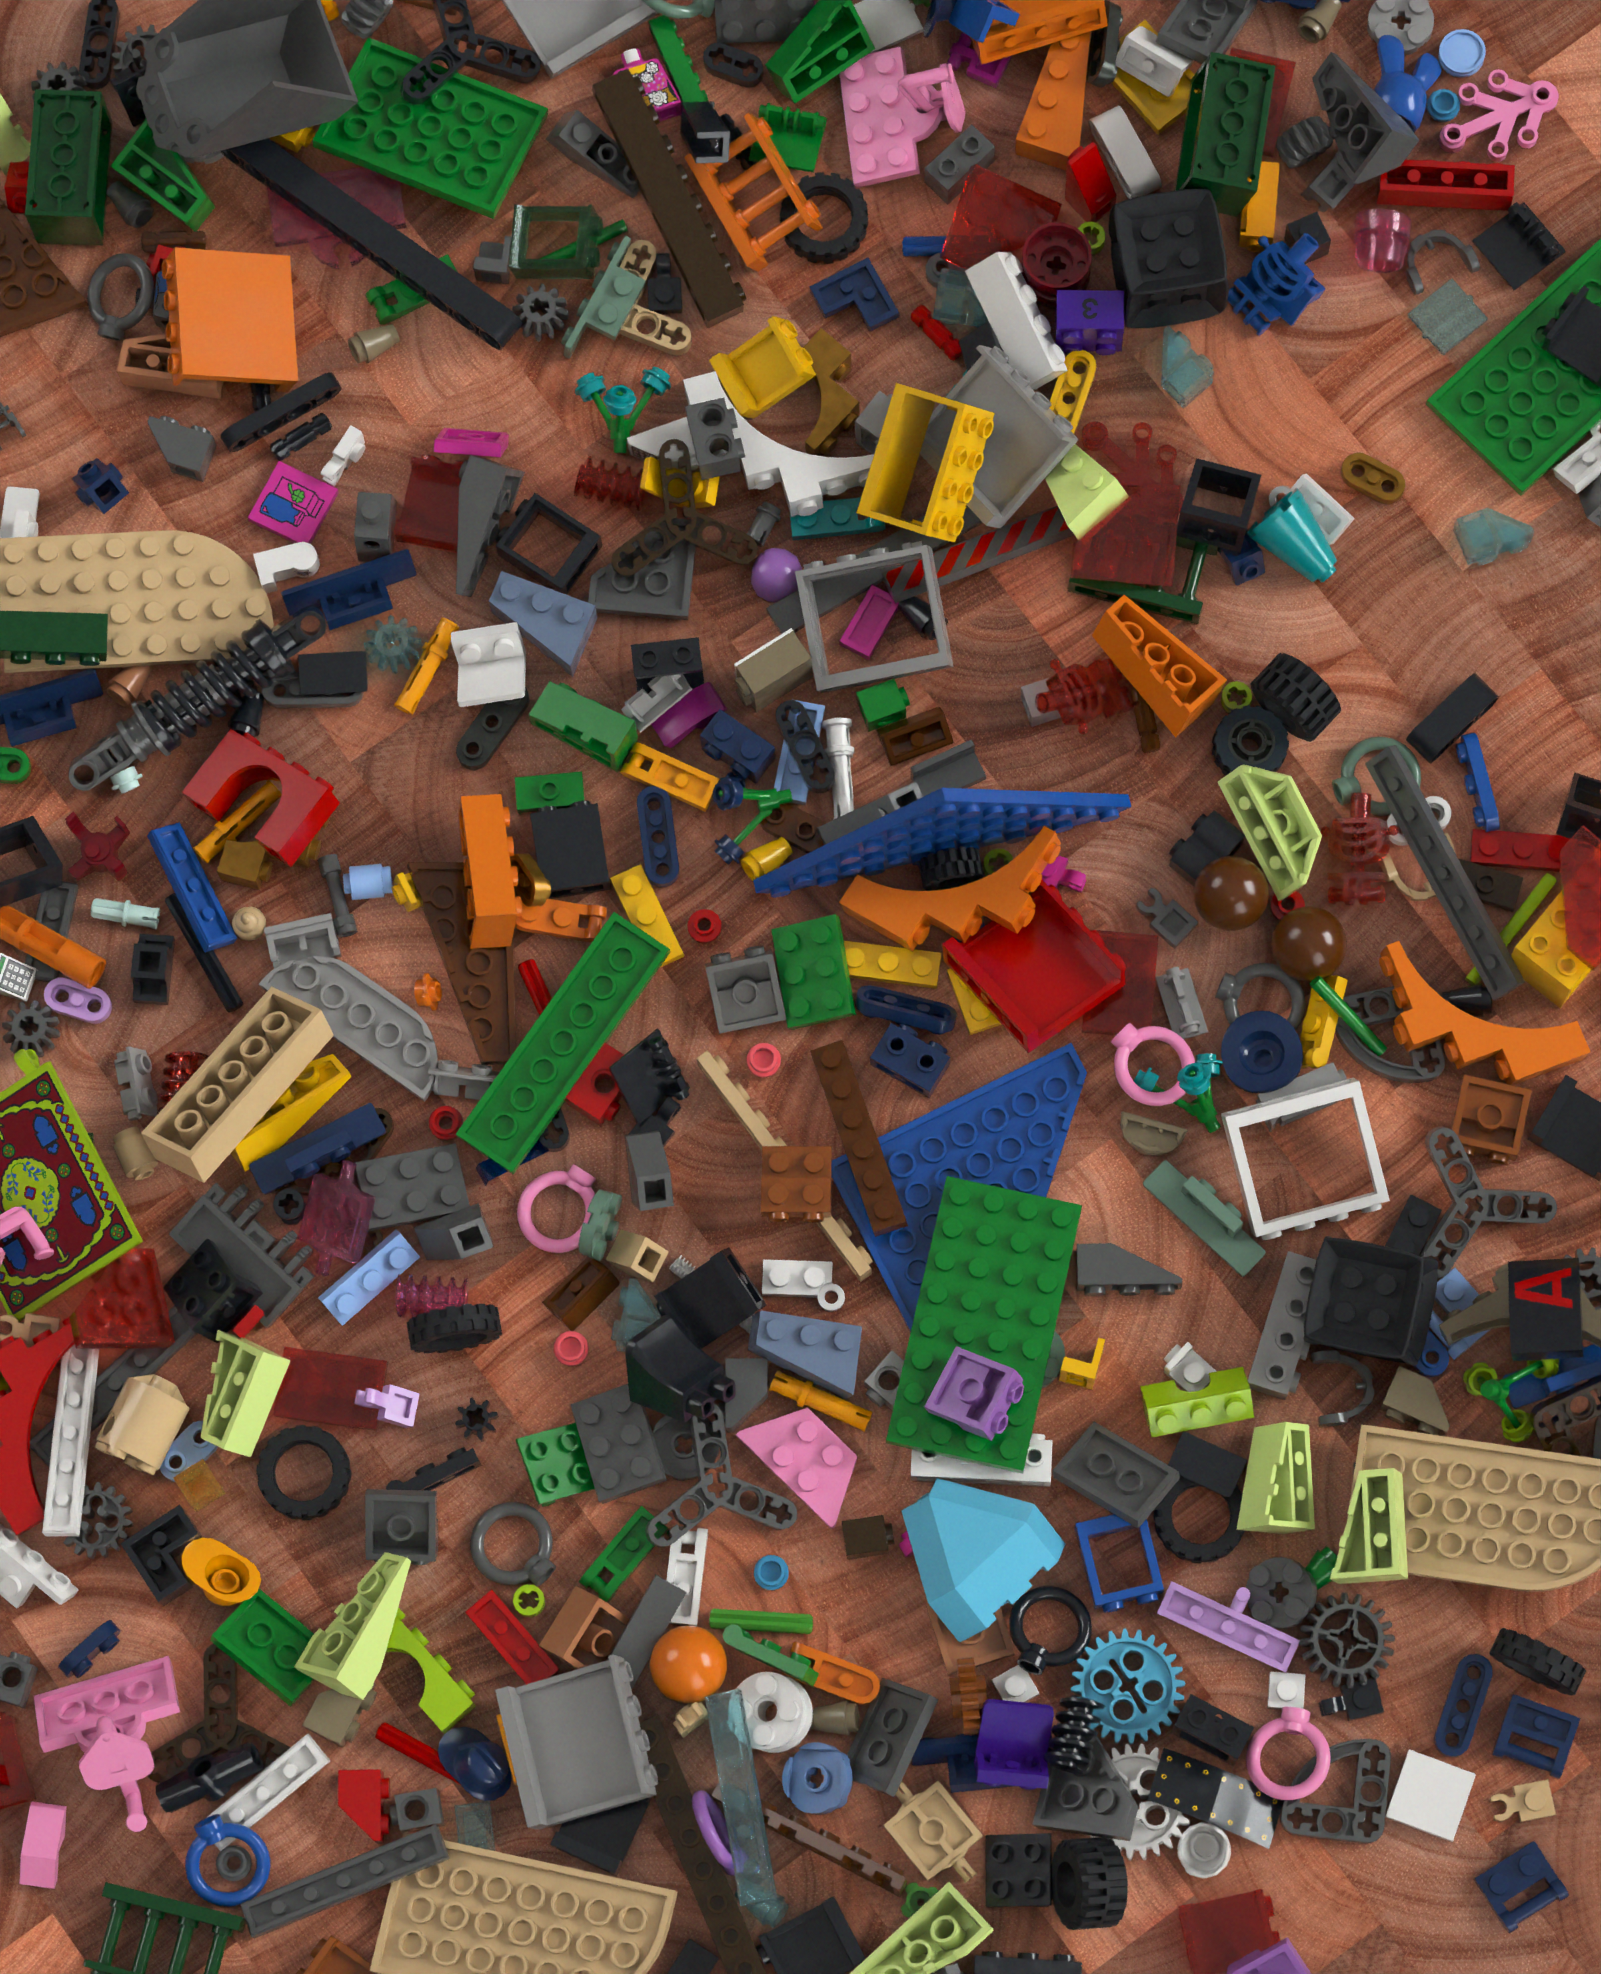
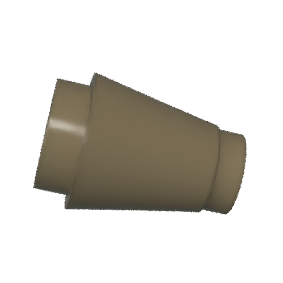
M1320 0L1314 9L1311 8L1299 18V25L1297 26L1299 34L1311 43H1318L1320 40H1324L1342 7L1339 0Z
M393 324L354 332V337L348 339L350 351L357 363L363 361L369 363L394 346V344L400 342L398 332Z
M846 1700L814 1708L809 1730L848 1736L851 1732H858L859 1709L857 1703L849 1704V1701Z

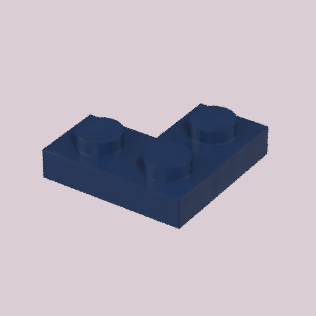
M868 257L809 287L810 293L825 319L854 304L870 332L899 318V311Z

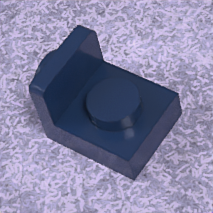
M1247 533L1241 552L1218 547V552L1230 567L1232 580L1235 585H1240L1265 573L1262 550Z

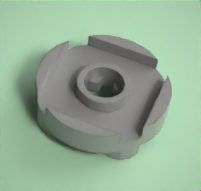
M1376 0L1370 8L1367 21V29L1372 41L1374 39L1378 44L1379 38L1383 35L1394 36L1402 42L1404 56L1413 54L1424 43L1426 44L1432 35L1434 27V15L1428 0ZM1403 16L1410 24H1405L1404 29H1398L1397 23H1392V19Z

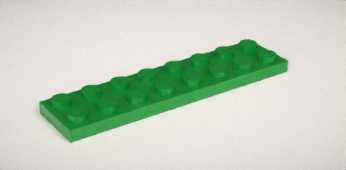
M613 912L462 1124L456 1136L511 1174H514L564 1104L568 1093L603 1044L607 1043L670 954V949Z

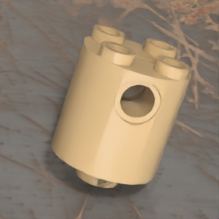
M155 1374L127 1377L96 1438L97 1443L94 1448L109 1456H115L124 1460L123 1463L133 1469L154 1475L155 1471H158L190 1409L186 1405L178 1386Z

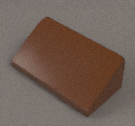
M940 707L877 729L890 766L954 743L945 714Z
M587 1257L542 1303L569 1330L574 1331L619 1286L620 1282L599 1260Z

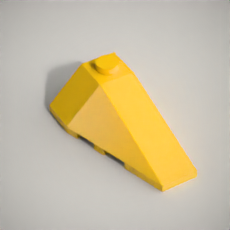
M334 1054L311 1061L230 1153L246 1172L250 1169L249 1165L252 1162L278 1150L351 1078L350 1072Z

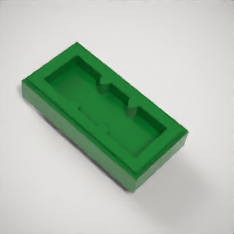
M582 771L514 777L518 813L536 812L537 809L545 806H556L557 809L569 808L574 802L585 801Z

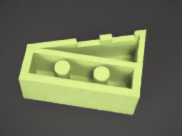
M1076 444L1045 478L1067 526L1082 546L1131 499L1118 480Z
M217 1330L216 1341L220 1342L217 1362H212L211 1373L215 1374L212 1395L207 1394L200 1438L224 1450L251 1457L291 1360L245 1338Z

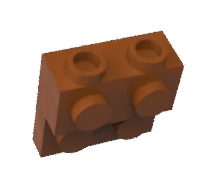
M1469 1075L1463 1076L1451 1130L1459 1137L1468 1157H1474L1476 1152L1489 1155L1488 1161L1499 1165H1508L1509 1160L1516 1161L1530 1102L1531 1089Z
M762 1146L761 1216L768 1217L770 1222H788L789 1217H803V1221L809 1223L823 1222L824 1217H831L832 1147Z

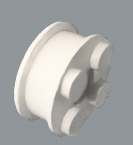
M760 1672L749 1676L737 1687L731 1698L729 1718L735 1734L746 1745L768 1753H781L794 1748L805 1738L812 1723L813 1708L807 1691L800 1683L779 1673ZM775 1704L777 1714L773 1720L767 1721L765 1716L766 1710L770 1705Z

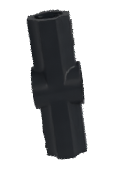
M247 1742L215 1758L210 1754L201 1755L190 1763L186 1772L156 1785V1795L160 1806L166 1813H172L202 1798L208 1801L219 1800L229 1792L232 1784L262 1771L263 1761L258 1749L252 1742Z

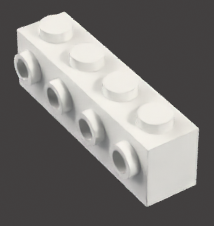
M996 252L965 272L1002 350L1009 357V365L1014 370L1018 369L1023 372L1031 381L1029 386L1032 390H1035L1068 371L1064 363L1065 356L1062 349L1055 344L1050 334L1051 326L1048 320L1040 313L1036 305L1037 297L1035 292L1026 284L1021 273L1023 269L1020 261L1012 252Z
M1032 1433L1023 1474L912 1449L911 1481L935 1482L936 1478H940L954 1483L1050 1487L1052 1440H1045V1435Z

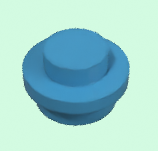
M1440 89L1429 96L1427 111L1433 119L1447 122L1458 115L1460 100L1454 92L1448 89Z
M764 1556L754 1567L755 1581L765 1590L773 1591L780 1589L788 1580V1566L778 1556Z

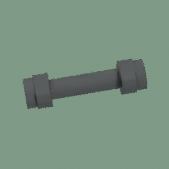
M330 854L320 857L317 861L321 876L326 878L336 915L333 921L337 935L340 938L354 935L358 931L354 916L349 914L339 877L342 870L338 856Z

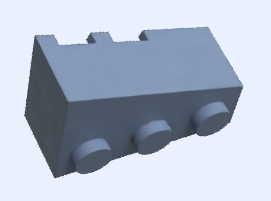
M501 571L489 599L491 612L505 624L517 622L523 638L530 641L540 649V652L554 660L564 668L565 672L573 677L598 618L596 606Z
M760 1310L752 1316L748 1351L762 1358H767L768 1361L777 1366L790 1370L806 1378V1380L814 1382V1385H819L846 1400L854 1395L862 1326Z

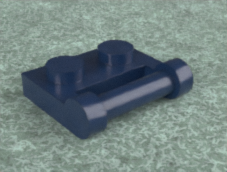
M1513 1694L1492 1755L1501 1759L1503 1756L1548 1771L1550 1772L1549 1776L1560 1779L1580 1718ZM1511 1733L1558 1749L1555 1758L1509 1743Z
M1535 1841L1473 1879L1509 1934L1518 1929L1517 1924L1555 1900L1562 1901L1569 1896L1564 1884L1557 1877ZM1542 1878L1545 1879L1549 1886L1547 1889L1510 1912L1503 1904L1504 1902Z

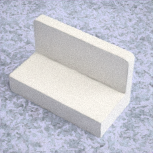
M1138 26L1125 37L1116 56L1115 65L1169 97L1174 93L1184 71L1193 64L1194 60L1157 43L1156 34L1142 26Z

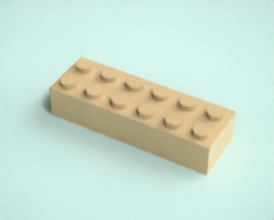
M271 986L142 1131L141 1134L154 1158L205 1183L334 1036L322 1010Z

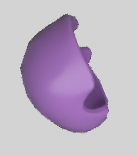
M770 548L760 553L755 559L751 572V585L757 596L768 602H778L797 591L798 585L795 571L802 570L797 556L786 549Z

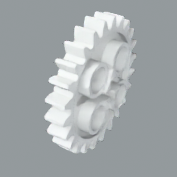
M1126 1744L1125 1754L1120 1755L1115 1748H1112L1113 1759L1111 1760L1126 1783L1131 1795L1139 1794L1140 1799H1148L1150 1790L1144 1789L1141 1783L1143 1777L1147 1774H1156L1160 1761L1158 1759L1159 1749L1155 1747L1150 1755L1146 1754L1144 1744H1140L1138 1752L1133 1753L1130 1745ZM1152 1801L1140 1803L1131 1840H1112L1118 1846L1120 1852L1122 1849L1126 1850L1128 1860H1132L1135 1851H1139L1142 1859L1146 1860L1147 1850L1152 1849L1157 1856H1160L1159 1845L1162 1843L1172 1849L1173 1845L1170 1837L1173 1835L1181 1838L1183 1834L1178 1829V1826H1190V1821L1183 1816L1182 1812ZM1155 1808L1161 1809L1166 1813L1164 1822L1157 1826H1153L1146 1821L1148 1812Z

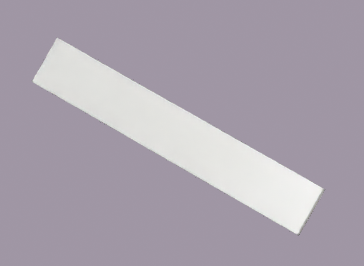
M87 1333L61 1358L42 1533L46 1537L80 1535L101 1339L98 1333Z

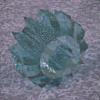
M391 615L388 616V624L386 625L382 621L376 620L375 624L378 631L367 630L366 634L370 640L364 643L365 650L371 652L368 656L369 662H378V669L382 672L390 665L392 673L396 674L400 664L409 670L411 665L408 658L418 660L420 655L416 649L422 646L421 639L416 637L418 634L416 626L408 627V620L406 618H402L396 624L394 616ZM395 640H398L399 646L393 645L391 649H388L387 643L393 644Z

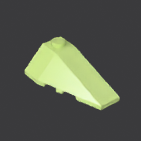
M385 1552L358 1583V1593L348 1604L344 1605L341 1603L334 1612L338 1616L325 1631L319 1628L311 1637L294 1667L343 1695L364 1700L381 1670L411 1560L407 1557Z
M948 1882L850 1974H930L968 1955L994 1929L956 1888Z

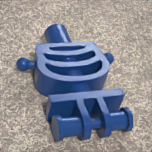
M1304 233L1291 248L1283 241L1270 245L1266 236L1259 237L1258 243L1264 248V251L1258 254L1252 262V273L1259 284V288H1256L1243 276L1237 278L1234 284L1245 295L1244 297L1236 291L1237 288L1235 286L1229 289L1228 302L1234 307L1232 311L1236 315L1242 311L1246 315L1242 322L1245 325L1250 324L1257 331L1256 334L1258 336L1262 335L1270 327V322L1277 320L1282 315L1267 300L1268 297L1271 296L1278 301L1288 302L1299 298L1304 291L1310 297H1314L1317 294V289L1309 285L1314 277V273L1306 266L1305 262L1318 249L1319 245L1309 234ZM1288 276H1289L1290 278H1292L1293 280L1298 281V283L1292 281L1291 279H1289ZM1280 285L1284 289L1291 290L1292 292L1290 294L1285 293L1277 287H1279ZM1250 302L1255 305L1252 310L1247 307ZM1261 312L1267 317L1268 322L1259 315Z

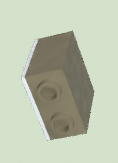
M792 628L734 664L736 676L734 681L738 687L736 693L746 707L751 704L756 713L813 677L812 658Z

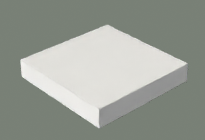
M1409 1749L1385 1817L1453 1842L1476 1774Z

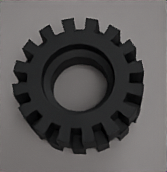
M966 847L958 849L949 848L948 851L940 850L937 851V854H928L927 857L921 858V861L918 862L923 889L926 891L959 887L984 877L979 851L977 848L974 849V847L967 849Z

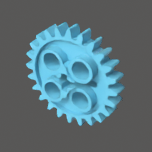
M1123 1629L1120 1639H1117L1115 1634L1109 1631V1642L1104 1643L1099 1637L1095 1638L1098 1649L1095 1651L1086 1646L1084 1649L1089 1659L1078 1658L1076 1661L1083 1669V1672H1072L1071 1677L1080 1681V1684L1072 1686L1071 1692L1079 1693L1081 1697L1089 1698L1105 1705V1709L1093 1710V1714L1101 1719V1723H1091L1089 1726L1091 1729L1101 1726L1103 1728L1101 1732L1102 1739L1109 1732L1114 1733V1742L1118 1744L1122 1735H1127L1129 1744L1133 1745L1135 1735L1137 1734L1140 1735L1144 1742H1147V1731L1151 1730L1155 1735H1161L1158 1724L1161 1722L1170 1727L1172 1722L1167 1714L1178 1715L1180 1712L1173 1705V1702L1184 1701L1185 1696L1177 1693L1176 1689L1184 1687L1185 1681L1175 1679V1676L1180 1674L1183 1668L1171 1666L1177 1655L1170 1654L1165 1656L1163 1653L1167 1644L1163 1643L1156 1648L1153 1645L1155 1635L1153 1634L1147 1641H1143L1142 1633L1139 1629L1134 1638H1129L1127 1629ZM1135 1653L1139 1655L1143 1661V1666L1137 1671L1128 1670L1123 1664V1658L1127 1654ZM1110 1660H1115L1126 1681L1131 1682L1134 1680L1136 1682L1133 1690L1146 1707L1147 1712L1145 1714L1140 1712L1128 1691L1122 1693L1119 1690L1122 1686V1680L1110 1666ZM1100 1672L1108 1673L1113 1679V1686L1108 1690L1098 1689L1093 1682L1094 1676ZM1148 1683L1158 1684L1162 1690V1697L1156 1701L1146 1699L1143 1695V1687ZM1119 1702H1126L1132 1707L1133 1715L1127 1720H1120L1114 1715L1113 1707Z

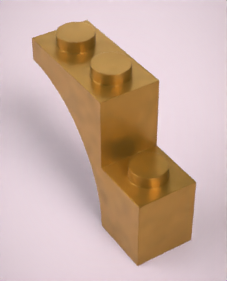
M821 328L803 347L813 359L811 366L816 373L813 379L821 397V410L818 421L812 433L805 441V452L820 456L822 453L824 455L829 454L838 442L836 438L844 429L849 431L855 426V421L860 413L859 401L836 383V381L842 382L852 369L850 366L852 364L851 352Z
M328 818V820L325 822V824L322 826V828H326V827H327L328 822H329V818ZM320 830L293 865L309 869L311 859H317L321 847V841L317 840ZM226 840L217 873L223 881L260 890L262 882L269 880L272 871V862H269V859L280 860L267 853L257 841L235 842Z

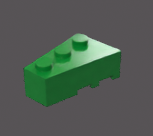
M819 0L765 65L777 89L793 103H797L875 50V47L851 0Z
M549 681L529 713L532 725L617 773L628 757L634 743L638 740L635 720L613 711L593 699L577 694L572 687L562 682L558 685Z

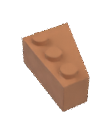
M165 333L123 340L117 373L123 385L215 399L221 398L224 381L183 379L178 386H173L172 374H169L167 367L168 357L171 354L170 342H167Z

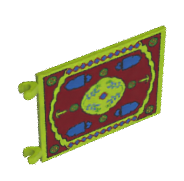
M21 1049L14 1054L13 1058L16 1064L26 1076L0 1093V1214L13 1207L26 1209L44 1234L50 1248L54 1250V1254L46 1259H35V1250L21 1228L0 1240V1248H3L5 1251L0 1267V1300L7 1313L15 1316L19 1322L25 1319L26 1313L33 1314L143 1242L51 1061H47L40 1066L38 1056L33 1049Z

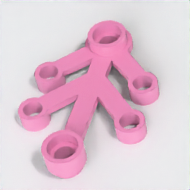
M1494 70L1489 74L1488 88L1493 92L1506 91L1521 97L1517 101L1508 102L1479 92L1477 86L1472 83L1463 84L1458 92L1461 104L1465 106L1475 105L1492 112L1461 126L1458 124L1444 126L1439 136L1440 147L1445 152L1457 153L1463 149L1467 138L1500 124L1495 140L1490 142L1487 150L1488 157L1492 161L1500 162L1507 156V143L1517 116L1529 110L1530 113L1526 126L1519 130L1517 142L1523 148L1533 147L1537 142V129L1543 113L1550 112L1557 105L1559 94L1556 87L1548 81H1536L1531 85L1509 79L1503 70ZM1499 77L1504 83L1496 85L1492 82V79ZM1468 90L1471 91L1474 94V96L1472 98H1466L1463 96L1462 93ZM1544 92L1548 95V98L1542 100L1536 94ZM1449 132H1456L1459 138L1453 140L1447 134ZM1529 133L1533 136V140L1526 141L1522 138V135ZM1499 146L1504 152L1502 154H1495L1492 148Z

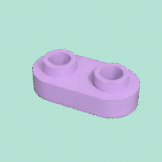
M56 978L50 981L44 990L46 1004L56 1013L91 1024L101 1023L111 1014V1000L106 992L99 988L92 987L88 989L74 980ZM66 992L69 994L65 1002L57 1001L60 993ZM98 1002L101 1004L99 1011H89L92 1003Z

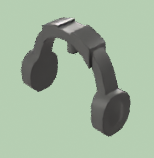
M1441 229L1430 230L1429 233L1417 236L1410 243L1407 260L1408 269L1405 270L1406 279L1413 294L1418 295L1423 293L1424 290L1414 263L1415 255L1421 247L1427 245L1429 250H1433L1435 248L1433 242L1450 244L1459 252L1469 272L1474 273L1480 270V264L1472 246H1465L1457 237Z
M1338 1350L1319 1351L1311 1354V1362L1313 1364H1345L1352 1367L1362 1378V1383H1355L1356 1390L1364 1389L1362 1401L1356 1408L1347 1412L1318 1417L1320 1427L1347 1424L1349 1418L1358 1415L1373 1400V1376L1369 1368L1356 1359L1340 1355Z

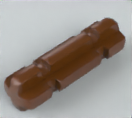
M162 231L160 235H156V232H143L141 247L145 252H156L158 244L173 249L175 246L205 250L207 239L204 231H191V234H187V231Z
M1132 689L1131 698L1133 705H1136L1134 713L1139 735L1142 736L1140 740L1142 751L1144 753L1160 750L1159 735L1155 734L1157 732L1154 711L1138 691Z

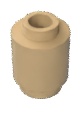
M138 1127L125 1129L113 1137L115 1142L113 1148L126 1177L142 1180L154 1173L153 1168L157 1166L158 1161L151 1153Z

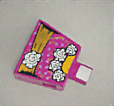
M637 48L623 52L621 59L624 68L616 70L613 74L615 75L629 69L632 77L638 75L646 92L642 97L647 107L653 105L660 121L681 115V100L659 60L651 59L643 62L640 50Z

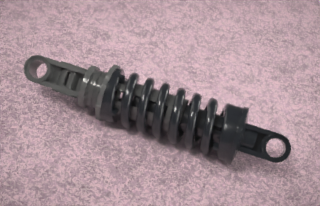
M306 606L272 629L259 618L255 621L256 623L252 628L241 633V638L246 645L245 649L241 650L233 640H229L226 643V648L231 656L230 659L226 660L220 651L214 650L211 653L214 664L208 666L203 660H199L196 662V668L199 673L193 676L188 670L182 671L180 676L184 683L178 686L173 680L167 681L165 687L169 693L162 696L158 690H154L150 694L154 701L153 703L151 700L147 702L135 700L132 702L134 715L131 718L129 717L126 721H118L116 723L117 731L106 735L90 749L71 761L69 766L70 783L78 790H90L108 777L128 767L134 760L138 759L143 763L153 751L159 750L165 756H169L171 751L181 746V733L188 738H193L197 735L196 723L203 728H208L212 725L211 713L218 718H223L227 715L226 703L233 708L240 707L242 705L241 693L248 698L255 697L257 695L256 683L263 688H268L272 686V679L274 677L284 678L288 674L292 675L296 671L290 657L324 635L326 622L323 613L316 607ZM315 616L319 619L320 625L315 631L307 632L300 626L303 618ZM81 765H87L93 769L94 775L88 780H80L74 773L75 769Z

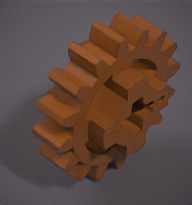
M974 1658L957 1659L958 1677L949 1678L953 1718L962 1717L964 1735L978 1734L983 1703L987 1700L985 1675L976 1676Z

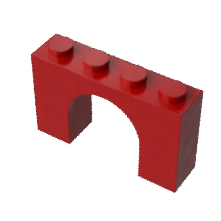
M230 729L184 788L182 794L195 808L218 822L241 792L248 786L263 780L281 782L282 796L280 802L254 838L267 853L292 867L340 804L332 794L334 787L319 776L315 780L309 777L310 773L297 762L293 761L291 765L284 761L285 757L274 748L263 749L260 747L261 743L251 734L244 733L240 735Z

